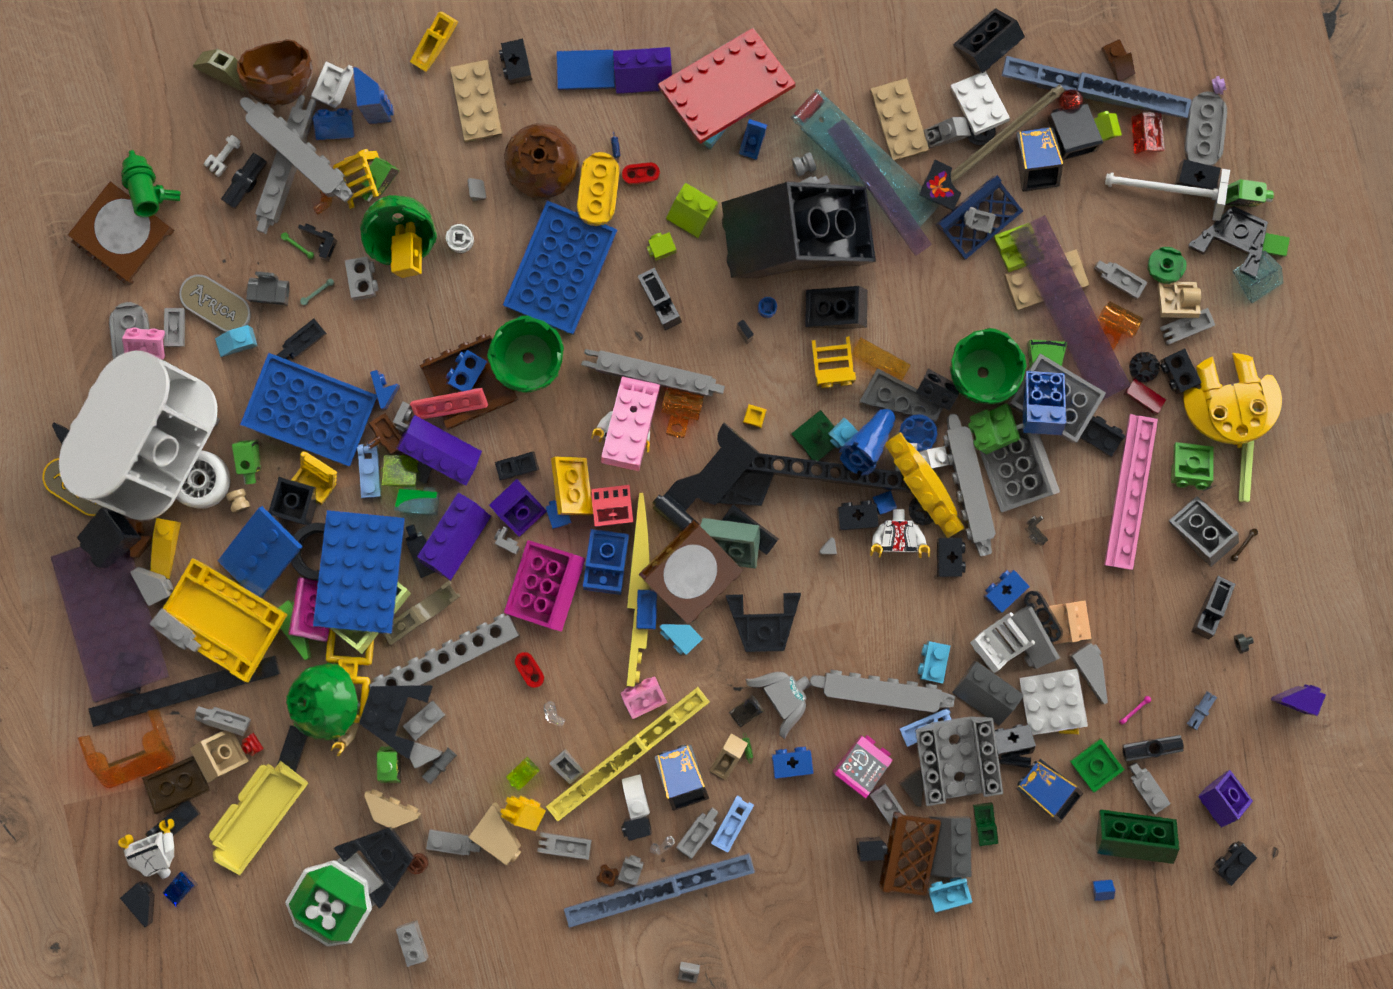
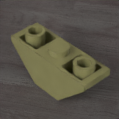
M219 49L202 52L193 64V68L242 92L245 90L239 82L237 72L238 60L234 56Z

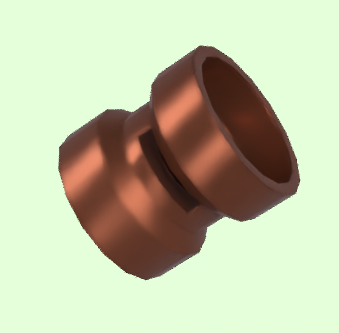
M416 853L413 855L415 857L408 867L409 872L415 875L421 874L428 867L427 857L422 853Z

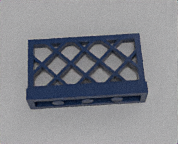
M998 175L992 176L955 207L953 211L949 212L935 224L945 234L964 260L1023 212L1019 204L1001 183L1002 180ZM998 188L1003 192V201L993 200L994 191ZM982 201L989 202L988 213H992V203L1002 204L1001 214H995L996 217H1001L1000 226L997 228L992 227L994 231L991 234L986 233V237L980 240L976 239V230H973L972 239L963 238V228L967 227L964 224V217L970 207L979 210V204ZM1006 204L1013 205L1017 210L1012 216L1005 215ZM952 226H960L959 237H953L948 230ZM962 240L972 241L971 250L967 253L962 249Z

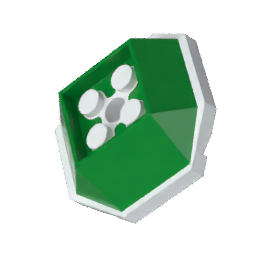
M335 860L306 868L285 902L294 926L326 946L352 943L372 910L367 880ZM324 904L330 905L331 910H327Z

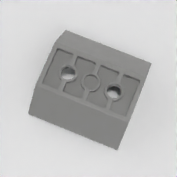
M957 718L932 722L915 730L926 806L946 803L945 799L972 794L982 793L984 797L1003 794L993 718ZM953 734L959 736V741L955 744L949 742V737ZM963 772L965 775L964 779L956 781L954 779L955 774Z

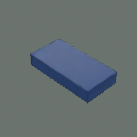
M638 590L636 629H656L657 593L654 590Z

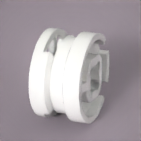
M456 224L447 231L446 242L454 252L465 253L472 248L474 237L467 226Z

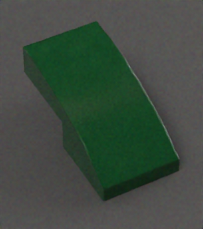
M993 803L973 805L979 846L999 844Z

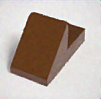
M1120 39L1102 47V51L1117 81H1122L1135 75L1131 52L1126 53Z
M127 519L141 537V533L144 532L143 523L140 520ZM153 536L141 537L142 539L130 548V557H140L152 543Z

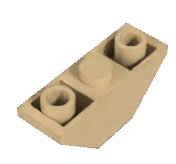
M372 789V791L368 790L365 792L364 796L373 820L379 824L395 828L416 820L421 816V813L417 812L418 808L412 805L403 806L400 804V800L393 797L385 798L382 796L383 793L378 790Z

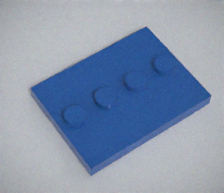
M262 506L256 510L217 561L244 588L262 598L303 546Z

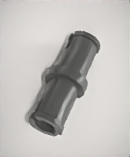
M447 748L437 760L433 761V765L422 777L429 784H432L441 772H445L447 765L457 755L450 748Z

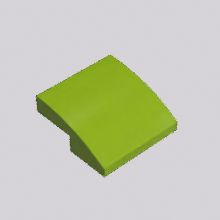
M1030 223L994 236L1008 273L1044 260V254L1037 243V236Z

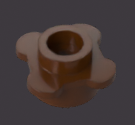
M603 864L600 867V875L596 879L599 883L603 882L612 887L615 884L614 879L619 874V871L616 868L612 869L608 865Z

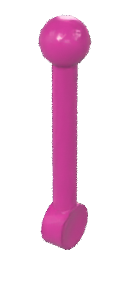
M1145 696L1144 701L1122 718L1119 723L1123 725L1146 703H1150L1151 698Z

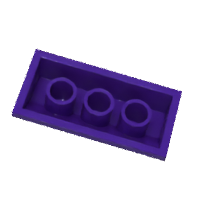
M416 415L411 419L396 447L397 450L465 486L469 482L482 453L481 450Z
M458 492L417 556L418 562L451 581L490 520L491 515L477 503Z

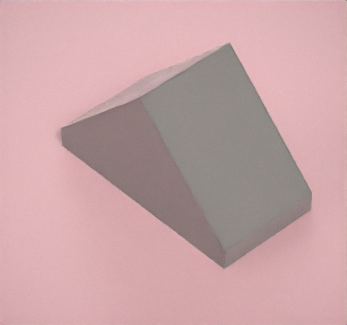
M415 742L410 760L414 768H417L441 756L443 751Z
M566 749L549 763L569 784L573 783L584 773V770Z

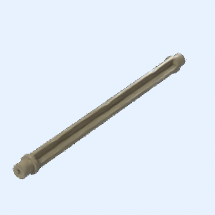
M1060 84L1052 88L1038 102L951 172L952 183L954 184L957 179L1030 121L1056 98H1059V95L1065 91Z

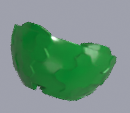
M389 195L377 200L367 209L360 224L361 241L365 252L372 259L385 265H391L392 236H395L396 226L403 224L406 228L408 222H413L416 235L422 238V258L426 257L437 239V232L430 212L418 200L408 196ZM396 213H400L403 216L401 218H395L393 215Z
M520 316L506 322L496 330L488 349V361L497 380L504 386L519 392H534L544 389L559 376L558 373L563 361L564 345L557 330L553 329L545 321L532 318L531 316ZM532 353L534 355L533 362L525 363L523 360L524 355Z
M987 328L974 331L959 340L951 358L950 374L956 389L970 401L990 404L1001 403L1018 391L1027 367L1026 358L1018 344L1007 333ZM978 369H985L987 371V377H979L977 373Z
M327 663L304 670L291 685L286 696V704L290 718L300 732L311 738L327 741L336 740L345 735L348 728L354 723L357 715L358 699L350 674L338 664Z

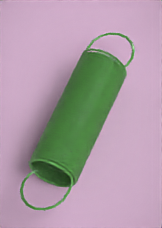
M746 736V738L742 739L748 743L744 750L746 759H752L751 743Z

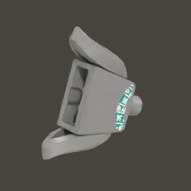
M779 671L757 678L745 679L746 685L749 687H764L762 688L780 717L784 719L780 727L779 736L785 739L788 732L805 712V700L807 697L803 691L811 686L810 681L806 676L796 681L793 676H788L785 672Z

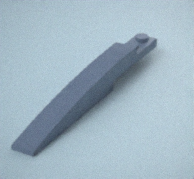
M1009 56L1005 57L1001 74L1003 77L1035 84L1036 87L1051 90L1060 84L1065 90L1064 94L1181 118H1188L1192 100L1083 72L1078 74Z
M750 853L585 901L564 908V912L570 928L755 873Z

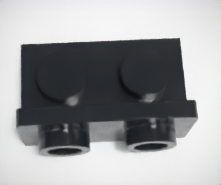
M1092 416L1080 439L1112 457L1126 436L1122 434L1123 431L1120 428L1107 425V421L1102 417Z
M1240 841L1232 843L1227 849L1229 852L1224 857L1218 858L1213 868L1230 886L1257 859L1246 845Z

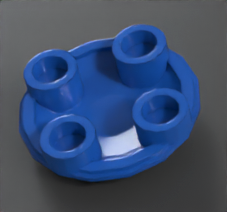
M921 414L906 418L901 424L899 431L908 443H917V451L931 449L938 435L937 427L933 420Z

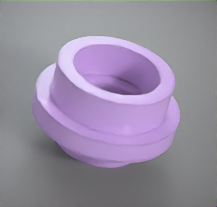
M1216 76V79H1212L1214 93L1222 95L1223 90H1226L1224 78L1220 79L1219 76Z

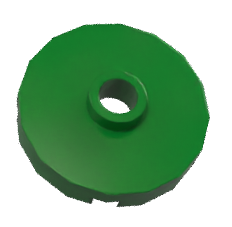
M1161 247L1152 252L1147 268L1150 275L1156 281L1171 284L1182 278L1186 270V260L1179 250L1172 247Z

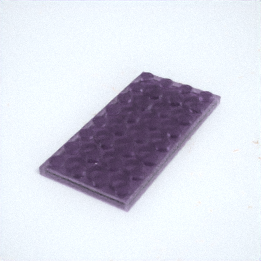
M81 547L51 556L93 702L96 703L168 678L169 674L155 628L150 625L152 618L148 605L130 573L136 568L133 557H130V549L108 568L96 567L91 562V556Z

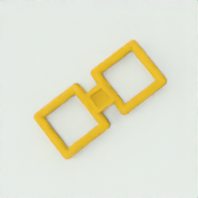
M329 628L326 662L338 663L339 666L343 667L350 674L353 684H362L359 715H356L354 723H359L370 690V678L357 676L358 665L369 666L372 664L374 640L365 650V658L334 655L336 633Z

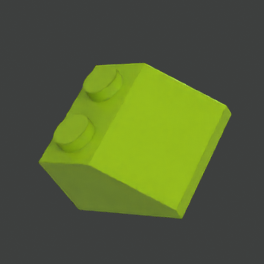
M685 183L677 195L666 220L699 238L717 209L718 202Z

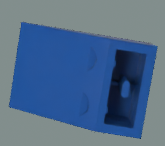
M1026 371L1023 433L1062 435L1066 426L1065 373Z

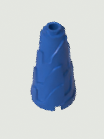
M890 409L879 410L866 425L853 435L848 442L843 444L839 453L842 452L839 458L845 467L854 473H857L858 470L863 471L861 475L870 474L874 470L883 452V447L889 438V434L894 427L893 423L896 419L893 411Z

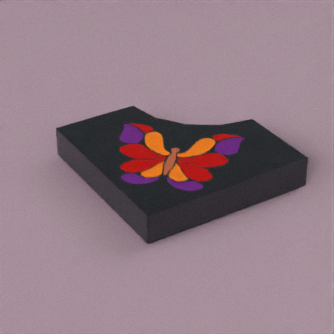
M934 160L918 195L953 211L961 192L952 183V167Z

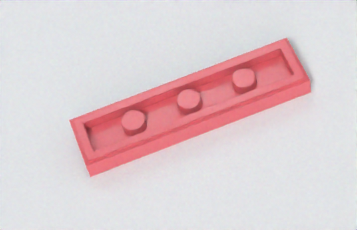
M478 388L415 400L410 405L414 415L421 419H429L487 408L488 403L483 389Z

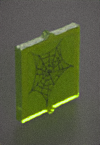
M384 455L383 468H381L382 486L416 487V477L419 473L417 469L418 460L411 456Z

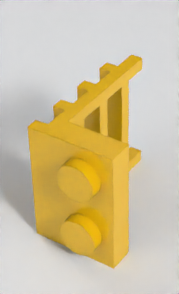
M364 149L333 165V169L338 168L345 175L343 177L345 181V178L363 169L365 170L366 175L348 184L346 182L349 189L367 180L370 185L354 193L347 201L350 209L355 207L354 199L372 191L373 197L379 196L368 165L375 157L379 158L377 151Z
M850 336L846 337L845 345L816 348V340H812L816 387L831 388L836 384H840V386L852 385L856 380V374L853 371ZM847 349L848 356L817 358V352ZM847 360L849 367L819 370L818 363Z
M302 452L300 454V469L291 480L316 487V502L322 505L337 485V472L307 452Z

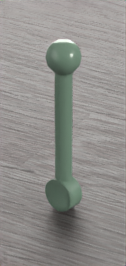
M328 279L327 283H325L315 292L310 294L308 297L301 298L300 303L302 305H307L308 301L311 298L316 296L326 287L332 286L334 284V280Z

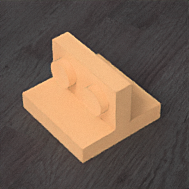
M1086 601L1049 606L1063 630L1062 638L1052 642V644L1092 639ZM1050 626L1051 636L1056 638L1058 631L1057 629L1053 630Z

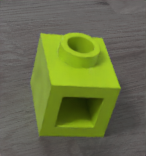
M1105 111L1097 114L1098 117L1094 118V121L1103 141L1122 136L1116 113Z
M670 232L663 235L661 233L654 234L648 240L649 246L646 248L649 256H654L655 261L677 253Z

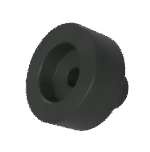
M1243 633L1234 635V642L1239 653L1248 652V645L1254 644L1252 636L1246 638Z

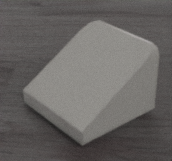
M469 178L467 181L471 200L486 199L484 181Z

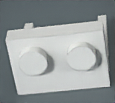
M325 62L311 97L333 108L340 105L354 73L352 66L348 65L343 70L329 62Z
M1012 612L999 619L993 625H990L970 642L974 650L982 657L993 673L1000 670L1009 660L1035 644L1034 640L1028 641L1011 619L1013 616ZM1003 622H1005V624H1006V625L1008 626V628L1012 631V633H1013V634L1015 635V637L1019 640V642L1023 645V647L1020 646V644L1016 641V639L1013 637V635H1012V634L1009 632V630L1005 627V625L1003 624ZM995 628H997L1000 631V633L1011 645L1015 652L1012 651V649L1008 646V644L1005 642V640L1001 637V635L997 632Z

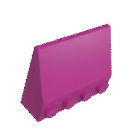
M527 540L504 613L562 632L586 558Z

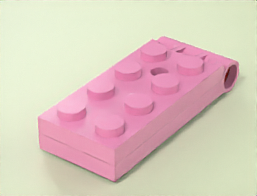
M622 376L601 456V463L635 471L640 470L660 384Z

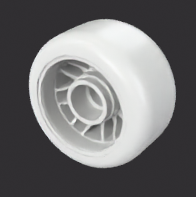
M201 450L176 499L186 506L198 509L209 508L218 504L226 496L230 487V473L224 461L213 453ZM200 475L205 476V481L202 485H199L197 482Z

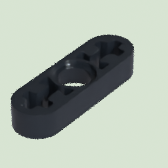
M1039 591L1028 592L1024 598L1027 607L1032 606L1038 619L1039 613L1042 610L1048 613L1049 618L1047 621L1043 622L1040 619L1039 621L1051 642L1060 640L1063 636V630L1045 598ZM1031 595L1038 596L1037 604L1039 606L1043 604L1044 607L1035 611L1034 608H1037V605L1030 602L1032 599ZM1051 621H1053L1054 623L1050 625L1053 630L1057 629L1058 631L1056 633V638L1054 636L1049 635V633L1051 632L1049 626L1046 628L1044 627V625L1049 624Z

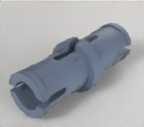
M1206 691L1199 705L1195 706V712L1186 724L1198 730L1205 716L1209 715L1208 711L1217 697Z

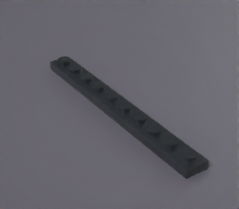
M271 656L260 661L249 682H244L225 669L88 708L92 725L96 727L281 673L276 656Z

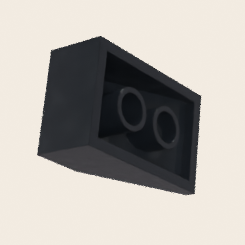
M861 286L806 290L805 327L867 328L868 290Z

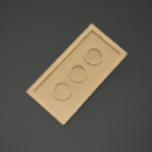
M488 60L450 67L465 142L502 135Z
M907 78L871 88L870 92L892 162L928 152V144Z
M1077 249L1004 275L1017 311L1089 286Z

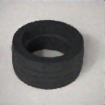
M325 523L308 524L298 530L293 537L303 545L304 540L310 535L324 533ZM300 550L291 561L293 567L303 577L318 581L319 571L309 568L303 562Z

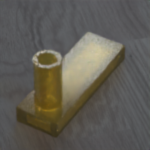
M863 338L859 339L852 352L854 357L901 381L911 366L909 363Z

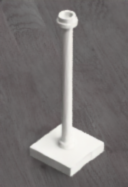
M1222 169L1217 188H1214V190L1113 176L1114 173H1107L1105 185L1111 187L1112 184L1211 197L1212 200H1215L1212 220L1220 221L1226 201L1230 170Z

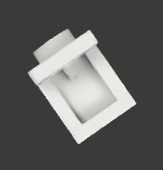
M945 446L919 452L932 469L949 465Z

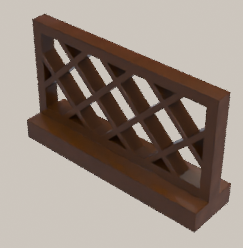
M893 812L887 841V855L884 856L879 887L883 892L890 893L895 891L926 896L941 825L940 820ZM907 821H914L918 826L909 833L905 829ZM928 824H934V831L926 835L922 828ZM921 830L925 838L915 843L911 836ZM910 838L914 845L904 851L902 842ZM928 841L931 845L930 850L923 854L919 846ZM917 848L921 856L912 862L907 855ZM906 857L910 864L900 870L898 862ZM924 859L927 866L919 873L915 865ZM913 867L917 875L908 881L903 873ZM902 875L906 883L900 887L894 886L895 879ZM921 878L923 881L922 890L914 889L911 884Z

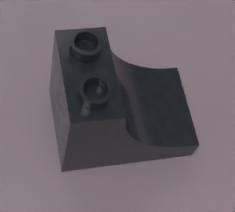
M784 182L721 202L723 212L722 226L726 235L728 251L727 265L730 269L731 278H762L806 269L862 266L876 262L866 186Z

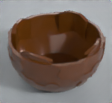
M290 39L267 43L246 50L237 62L239 82L245 91L262 104L272 106L279 104L287 105L296 101L307 90L313 72L309 51L296 41Z
M545 123L531 124L520 129L512 136L504 153L506 176L509 182L519 191L533 198H546L562 194L574 180L577 168L579 167V156L576 146L557 126ZM535 151H544V157L542 159L534 158Z

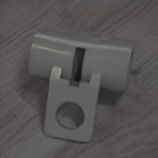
M255 272L258 278H249L246 297L248 301L288 306L289 281L279 280L277 275L267 272Z

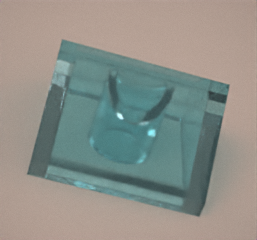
M1262 251L1256 280L1240 273L1242 265L1232 271L1250 303H1254L1284 283L1282 267L1266 251Z

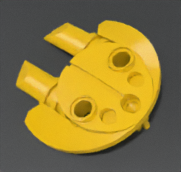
M1232 353L1239 383L1233 386L1231 384L1222 386L1219 382L1212 356L1196 366L1197 374L1202 382L1200 383L1201 388L1192 387L1184 391V408L1191 423L1202 434L1218 442L1237 445L1240 448L1242 444L1262 437L1274 426L1281 410V391L1273 375H1265L1262 380L1258 378L1253 357L1238 353ZM1254 408H1257V409H1259L1261 412H1256V411H1254L1253 409H1254ZM1214 415H1221L1223 418H1217Z

